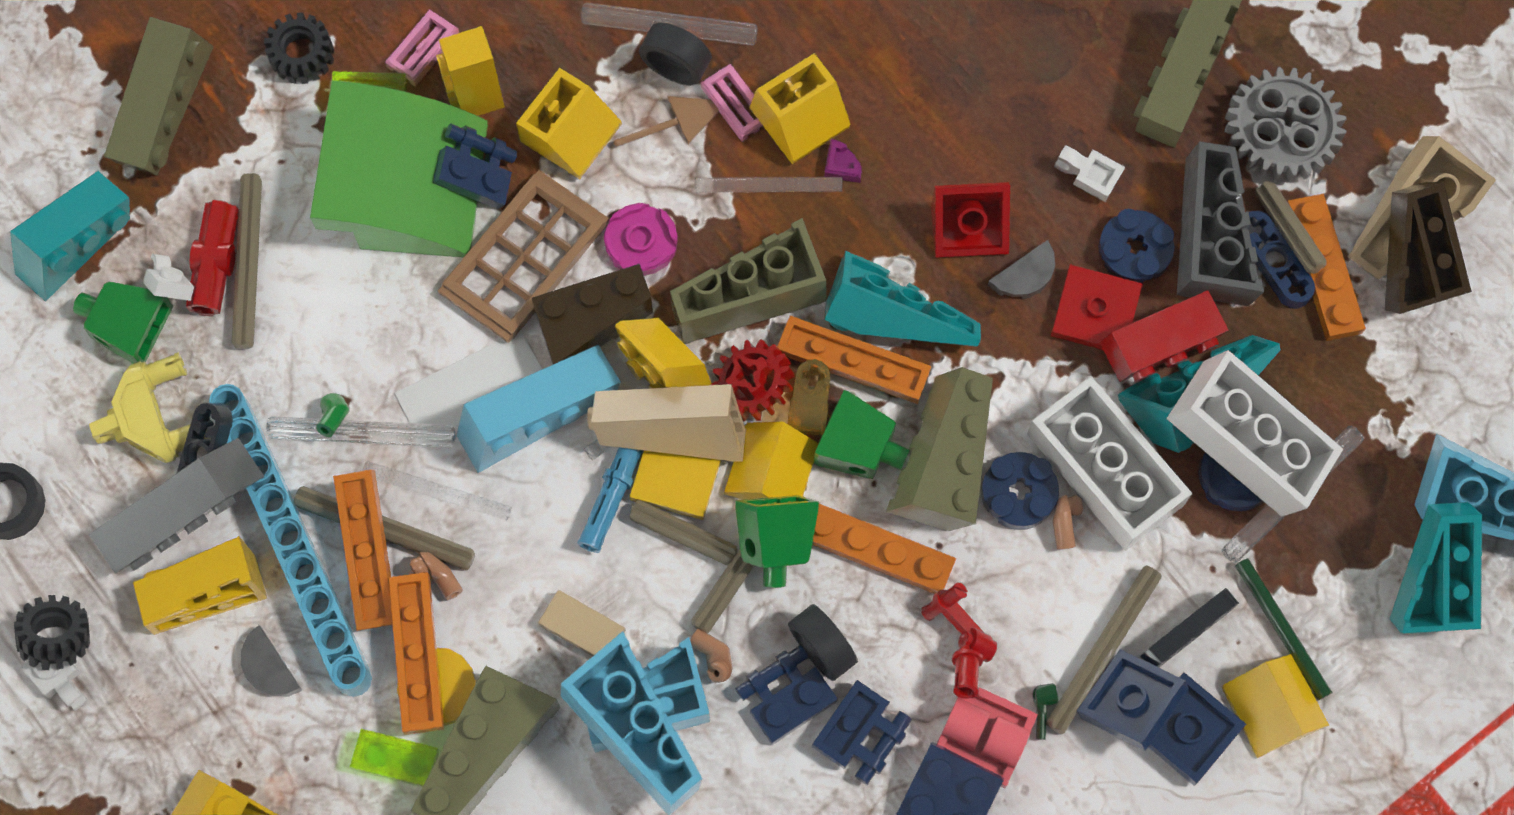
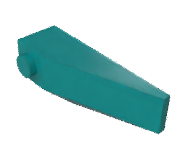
M845 251L825 306L824 320L828 321L834 328L841 331L850 330L862 335L978 347L981 341V324L942 301L930 303L919 292L920 288L908 283L906 287H903L887 278L890 273L889 270Z
M1251 335L1213 350L1211 358L1229 350L1254 373L1259 375L1281 349L1280 344ZM1187 360L1178 364L1179 371L1162 378H1160L1158 373H1155L1118 394L1120 403L1152 443L1178 453L1190 448L1194 443L1167 420V417L1204 361L1191 363Z

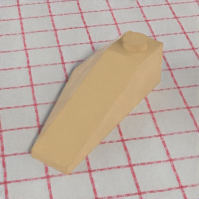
M1440 136L1421 137L1400 166L1348 256L1349 259L1376 279H1380L1387 274L1392 192L1427 181L1443 182L1455 222L1475 210L1496 181L1494 177Z

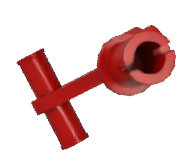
M957 582L948 590L943 589L935 593L933 600L921 608L923 610L921 613L928 621L934 620L935 617L942 613L961 633L958 640L959 649L952 654V663L955 666L953 693L957 697L969 699L979 694V667L983 664V661L989 662L993 659L997 651V642L992 639L991 635L984 633L957 603L965 598L968 592L964 584Z

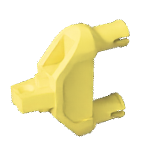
M179 352L150 364H146L145 361H139L131 364L126 369L111 401L113 408L107 410L108 416L89 424L92 436L98 444L114 439L118 443L128 441L131 446L164 463L175 461L179 457L178 453L183 451L190 424L173 431L166 429L154 394L156 385L187 375V370L183 367L185 364Z

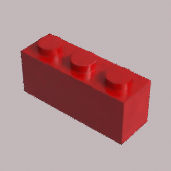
M1207 290L1111 332L1100 344L1119 382L1121 383L1133 377L1135 383L1154 375L1156 373L1154 368L1165 363L1168 369L1187 360L1186 353L1197 349L1199 354H1203L1220 345L1218 338L1229 330Z

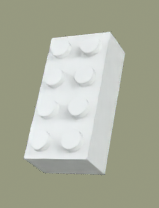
M1229 350L1202 363L1167 417V420L1280 516L1298 512L1309 507L1343 450L1342 447Z
M1092 376L1031 422L1027 432L1029 438L1125 551L1181 509L1192 495L1187 486Z

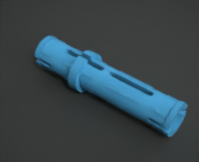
M618 448L610 468L606 469L602 476L604 483L594 503L585 528L578 539L577 544L581 548L593 553H600L625 491L632 486L633 479L631 477L643 450Z

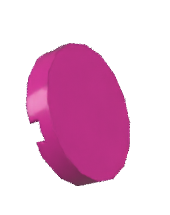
M636 203L627 205L615 212L610 218L604 233L607 256L614 266L620 270L640 264L644 276L654 274L668 266L676 253L678 236L675 223L667 212L660 208L650 207L649 204Z

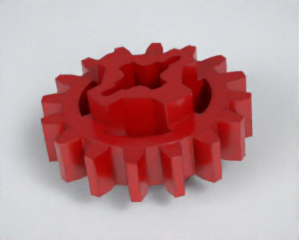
M762 339L758 341L756 347L749 340H745L744 349L740 351L733 345L731 347L733 355L730 358L722 355L719 358L724 366L713 369V374L719 380L714 381L711 385H732L743 421L747 420L749 414L756 421H760L762 412L765 410L771 416L774 415L773 405L775 403L780 405L787 403L782 397L783 392L793 391V387L787 381L795 377L789 367L791 362L775 344L769 347Z

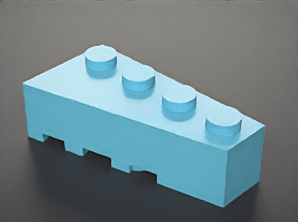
M596 345L465 403L456 436L477 473L587 414L588 408L593 407L595 391L618 390L621 381L600 346Z
M1436 433L1415 501V507L1421 519H1424L1428 504L1469 502L1482 514L1483 534L1514 541V472Z
M622 631L561 683V697L667 815H671L699 790L702 777L678 732L674 730L666 715L663 704L653 691L643 667L637 661L629 646L630 643Z

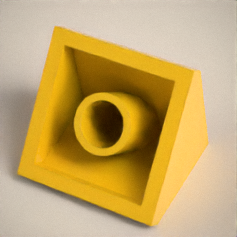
M746 422L743 461L733 462L724 495L741 500L793 495L803 497L814 463V453L819 443L785 422Z
M1291 654L1266 661L1221 686L1235 715L1246 723L1243 731L1257 758L1329 726Z

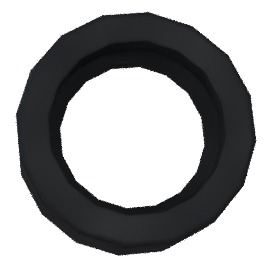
M660 22L651 26L638 51L644 63L654 72L670 81L688 86L699 83L712 59L709 48L695 35L681 27Z
M0 462V482L14 480L25 488L27 494L26 504L21 512L12 520L0 523V539L11 540L24 536L36 527L44 514L46 500L42 486L26 469L14 463Z
M811 604L788 622V627L797 643L804 648L812 663L829 680L835 681L858 663L857 656L847 639L818 606Z

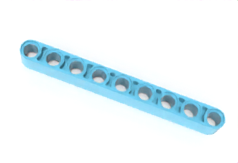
M232 384L220 385L211 393L209 403L226 404L232 400L239 401L237 407L231 411L233 423L227 443L239 438L244 433H253V438L244 447L257 466H268L264 477L248 487L247 491L330 678L345 695L352 697L360 696L368 691L371 686L372 675L299 511L293 503L294 500L250 403L238 387ZM275 498L283 499V504L278 510L273 512L266 511L267 505L271 500ZM291 531L298 532V538L293 544L288 546L281 545L282 538L286 533ZM304 565H313L314 569L310 577L303 580L296 578L299 568ZM317 600H329V606L326 611L321 614H312V606ZM335 633H343L345 635L344 642L340 647L336 649L327 648V640L331 635ZM352 667L360 668V677L352 684L343 683L342 677L346 670Z

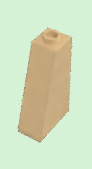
M731 384L595 391L593 407H589L587 411L588 427L590 430H594L599 444L603 446L727 461H743L746 429Z

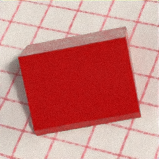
M1010 182L938 185L934 187L931 216L935 258L1009 254Z

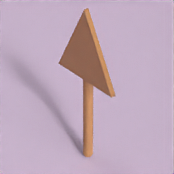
M667 96L676 118L614 140V145L621 146L678 124L689 144L715 117L719 110L712 100Z

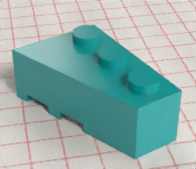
M99 171L83 180L10 231L15 275L46 302L116 232L127 224L130 220L129 197Z
M1469 502L1428 504L1389 619L1401 634L1481 629L1482 514Z

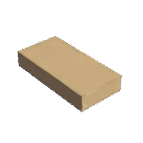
M559 589L538 622L539 626L591 656L599 652L622 631L626 632L625 627Z

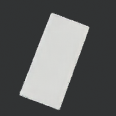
M520 330L509 343L501 339L397 391L395 395L422 447L426 448L458 431L465 403L538 372L542 368Z

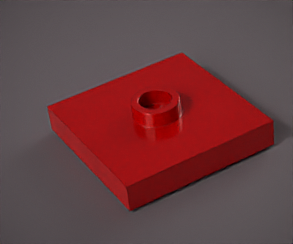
M1070 264L1051 336L1103 350L1100 342L1111 332L1133 323L1142 283Z

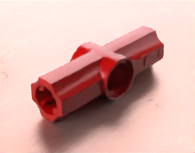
M212 200L205 203L199 238L193 241L190 249L189 265L192 272L190 283L194 286L191 301L186 300V308L188 311L203 316L220 314L227 276L230 277L235 267L236 252L233 241L239 209L236 205L229 204L226 201Z

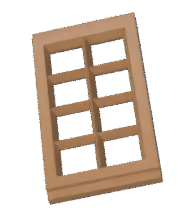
M539 170L529 179L445 279L438 293L509 343L535 314L531 298L554 291L605 229L609 218ZM536 194L558 208L544 226L523 212V209ZM564 213L586 228L572 246L550 231ZM516 218L538 232L525 250L502 235ZM544 237L566 252L552 270L530 255ZM496 242L518 256L505 274H502L482 260ZM524 261L546 276L532 294L510 279ZM476 266L498 280L484 299L462 284ZM504 285L526 300L512 318H509L490 304L491 300Z

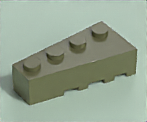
M1193 0L1189 9L1183 7L1175 25L1176 28L1180 29L1177 37H1169L1161 57L1166 58V61L1162 68L1155 67L1147 86L1153 88L1149 98L1142 95L1133 116L1139 118L1135 129L1136 132L1173 148L1176 147L1242 0Z
M153 17L149 18L104 154L105 158L123 166L158 175L160 168L165 165L168 159L169 148L213 50V45L190 28Z
M803 218L792 223L791 228L779 235L774 233L763 239L761 245L744 254L742 251L730 258V262L716 270L711 268L670 291L672 311L682 341L686 344L826 302V278Z
M963 367L935 377L920 417L923 421L918 435L913 436L909 450L912 452L906 468L900 471L896 482L899 487L895 498L889 501L886 509L887 513L946 531L976 524L993 382L992 377Z
M485 665L411 812L414 815H470L487 795L488 790L512 766L511 763L534 740L544 724L561 708L558 700Z

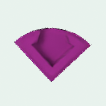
M831 139L825 177L861 183V165L855 155L844 143Z

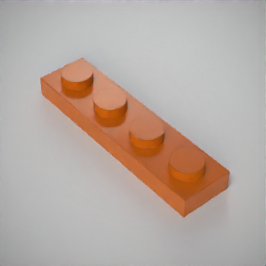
M1324 193L1288 200V204L1326 259V266L1316 274L1309 273L1315 284L1313 300L1326 341L1363 334L1366 327Z
M789 316L777 346L787 358L915 404L919 403L932 367L793 316Z
M370 469L333 476L356 630L360 631L393 625L388 578L391 577L375 470Z
M819 504L812 545L933 594L945 589L956 561L955 557Z
M428 572L388 577L402 732L404 735L445 730L430 575Z

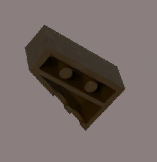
M1427 181L1392 192L1385 311L1402 314L1472 292L1444 183Z
M640 264L531 298L552 365L596 345L601 347L613 338L617 339L619 334L615 325L618 322L645 319L653 313L651 295Z

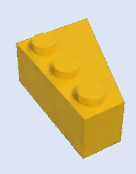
M480 26L439 39L442 54L436 55L450 105L476 116L505 108L493 56L483 27Z
M239 536L165 569L148 572L142 579L133 582L144 627L154 635L267 599L256 555Z

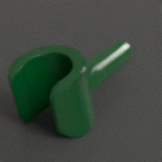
M1054 683L1039 685L1032 692L1036 713L1038 714L1036 739L1046 740V706L1058 704V694Z

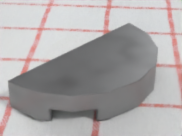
M1048 240L990 279L988 286L1002 296L1005 294L1011 297L1027 299L1039 294L1049 284L1055 268L1054 251Z
M258 625L247 636L241 649L240 665L245 678L259 692L271 696L289 697L303 691L262 627Z

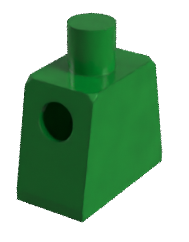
M109 281L103 285L98 297L81 292L75 299L73 312L87 318L83 329L94 341L129 362L136 363L147 361L173 308V304L168 297L154 296L147 288Z
M844 390L816 448L813 464L873 479L881 462L901 471L910 450L891 442L896 427L894 420L854 394Z
M799 495L735 500L741 558L746 563L763 568V586L770 588L786 587L787 566L806 564L810 560L819 501Z

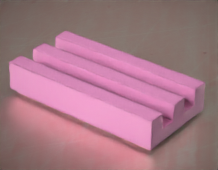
M429 10L385 62L387 68L392 72L395 70L398 76L403 79L407 78L410 84L416 87L437 62L436 55L442 54L440 43L437 39L458 34V28ZM432 24H437L427 38L423 39L417 46V50L404 65L400 64Z
M729 64L702 81L701 89L713 101L720 114L739 139L744 141L748 138L749 134H755L760 131V127L763 125L758 119L753 120L723 80V78L728 77L749 105L751 104L754 94L733 66ZM712 85H717V87L721 90V92L724 94V96L727 98V100L730 102L733 108L737 111V113L746 123V126L743 127V125L740 123V121L737 119V117L734 115V113L731 111V109L728 107V105L725 103V101L722 99V97L718 94V92Z

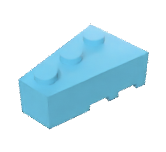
M688 637L679 643V646L659 659H654L643 668L653 691L663 704L666 715L675 731L710 722L706 698L690 638ZM587 726L594 752L608 750Z

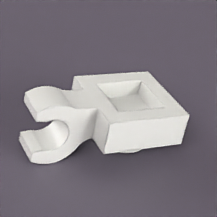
M1068 146L1063 148L1054 165L1064 173L1078 175L1073 184L1106 202L1125 168L1095 150H1092L1089 157L1086 158Z
M152 254L151 259L154 262V269H146L143 281L146 287L154 296L191 301L194 286L183 275L184 273L171 267L169 256Z
M28 661L21 667L48 699L57 693L67 706H71L75 711L88 701L72 682L81 673L74 664L70 666L67 661H64V669L56 670V664H50L49 670H42L40 662L34 668L29 665Z

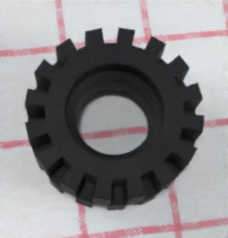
M291 13L285 15L287 20L285 23L277 19L274 22L277 29L269 27L267 31L269 38L264 39L265 52L274 72H277L278 76L283 80L287 77L289 83L296 84L297 78L300 79L302 84H308L307 77L312 76L314 81L320 79L318 71L326 74L329 71L326 63L332 65L334 60L332 54H335L325 25L321 20L317 22L315 16L310 14L306 20L304 13H297V19H293ZM308 39L313 43L312 51L304 57L291 58L286 54L288 45L295 40Z
M48 595L49 601L43 602L42 598L39 597L34 599V607L27 603L23 606V612L18 611L16 622H14L17 652H20V658L23 661L29 659L30 666L36 668L40 662L42 670H49L50 664H56V670L64 669V661H67L71 666L77 663L76 655L82 658L86 654L85 648H89L90 645L89 618H87L85 608L81 609L78 601L75 600L70 604L69 597L62 596L60 601H56V595ZM50 627H60L68 630L65 634L54 638H45L37 635L40 631Z

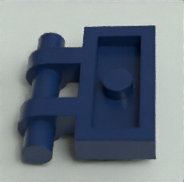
M452 123L449 124L445 137L456 141L455 149L445 146L440 150L433 184L500 209L506 203L512 172L499 167L500 160L512 164L516 159L517 151L507 147L505 141L497 138L492 140L478 135L476 129L466 125L461 128ZM471 148L486 153L484 161L471 156Z
M801 645L790 652L784 650L775 656V662L760 672L754 670L746 676L747 680L735 688L742 701L755 693L762 703L751 709L750 714L771 745H774L838 701V698L816 667L804 675L797 668V665L809 658ZM785 674L791 683L773 695L767 685Z
M856 680L812 743V747L843 769L855 757L862 763L855 774V778L868 785L875 773L880 774L887 765L884 760L895 744L900 745L906 737L904 731L912 719L899 711L892 722L887 720L882 714L890 702ZM875 728L881 732L882 736L873 750L870 751L862 743L871 730Z

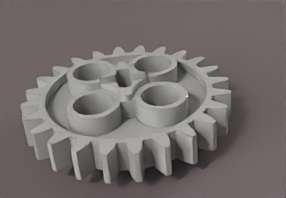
M1281 67L1277 68L1274 77L1266 69L1263 70L1260 80L1253 75L1250 76L1247 86L1241 84L1236 92L1237 96H1232L1229 103L1231 108L1228 109L1225 115V119L1230 121L1225 128V133L1234 134L1228 145L1240 146L1237 158L1245 156L1249 158L1246 166L1247 169L1252 168L1256 164L1261 166L1259 176H1264L1268 170L1273 171L1274 181L1279 179L1281 173H1286L1289 182H1293L1297 172H1299L1304 180L1308 179L1311 169L1317 174L1321 173L1325 166L1324 163L1328 165L1332 163L1335 157L1334 153L1337 154L1343 145L1340 141L1346 134V130L1341 128L1346 120V116L1336 115L1341 109L1342 103L1330 102L1335 93L1334 90L1323 93L1321 91L1324 84L1323 80L1313 85L1310 83L1311 73L1308 72L1303 79L1298 78L1296 68H1293L1289 76L1284 75ZM1263 101H1269L1276 106V108L1267 107L1266 105H1264ZM1299 108L1308 109L1312 115L1303 114ZM1258 134H1266L1272 141L1262 140ZM1294 140L1304 142L1308 148L1299 147L1295 144Z

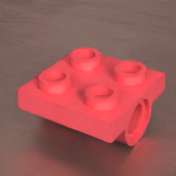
M979 687V694L975 695L974 698H957L937 744L1004 777L1001 787L1005 789L1026 746L1038 714Z

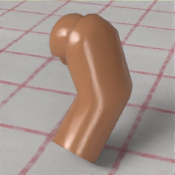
M1064 495L1057 501L1053 517V529L1058 550L1076 547L1071 516H1079L1083 512L1082 500L1077 495L1071 497Z
M421 552L419 557L413 558L410 561L409 566L413 573L428 572L446 600L454 599L462 593L463 589L450 568L430 552Z
M697 629L690 642L693 648L706 655L708 678L715 683L728 680L733 670L729 647L710 634Z

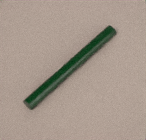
M1246 558L1235 565L1236 569L1286 649L1294 658L1318 700L1332 694L1333 692L1250 560Z

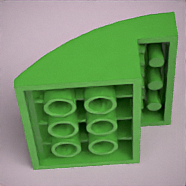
M332 80L310 219L315 229L353 232L359 248L364 250L464 258L472 248L478 201L433 184L440 150L445 146L454 149L456 146V141L445 137L448 125L452 123L461 128L466 125L476 129L478 135L486 138L488 121L460 108L416 94L380 86ZM471 148V156L481 160L484 159L483 152Z

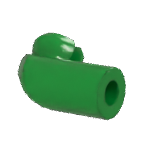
M337 393L327 394L320 401L323 416L316 425V429L325 437H332L349 413L346 401Z

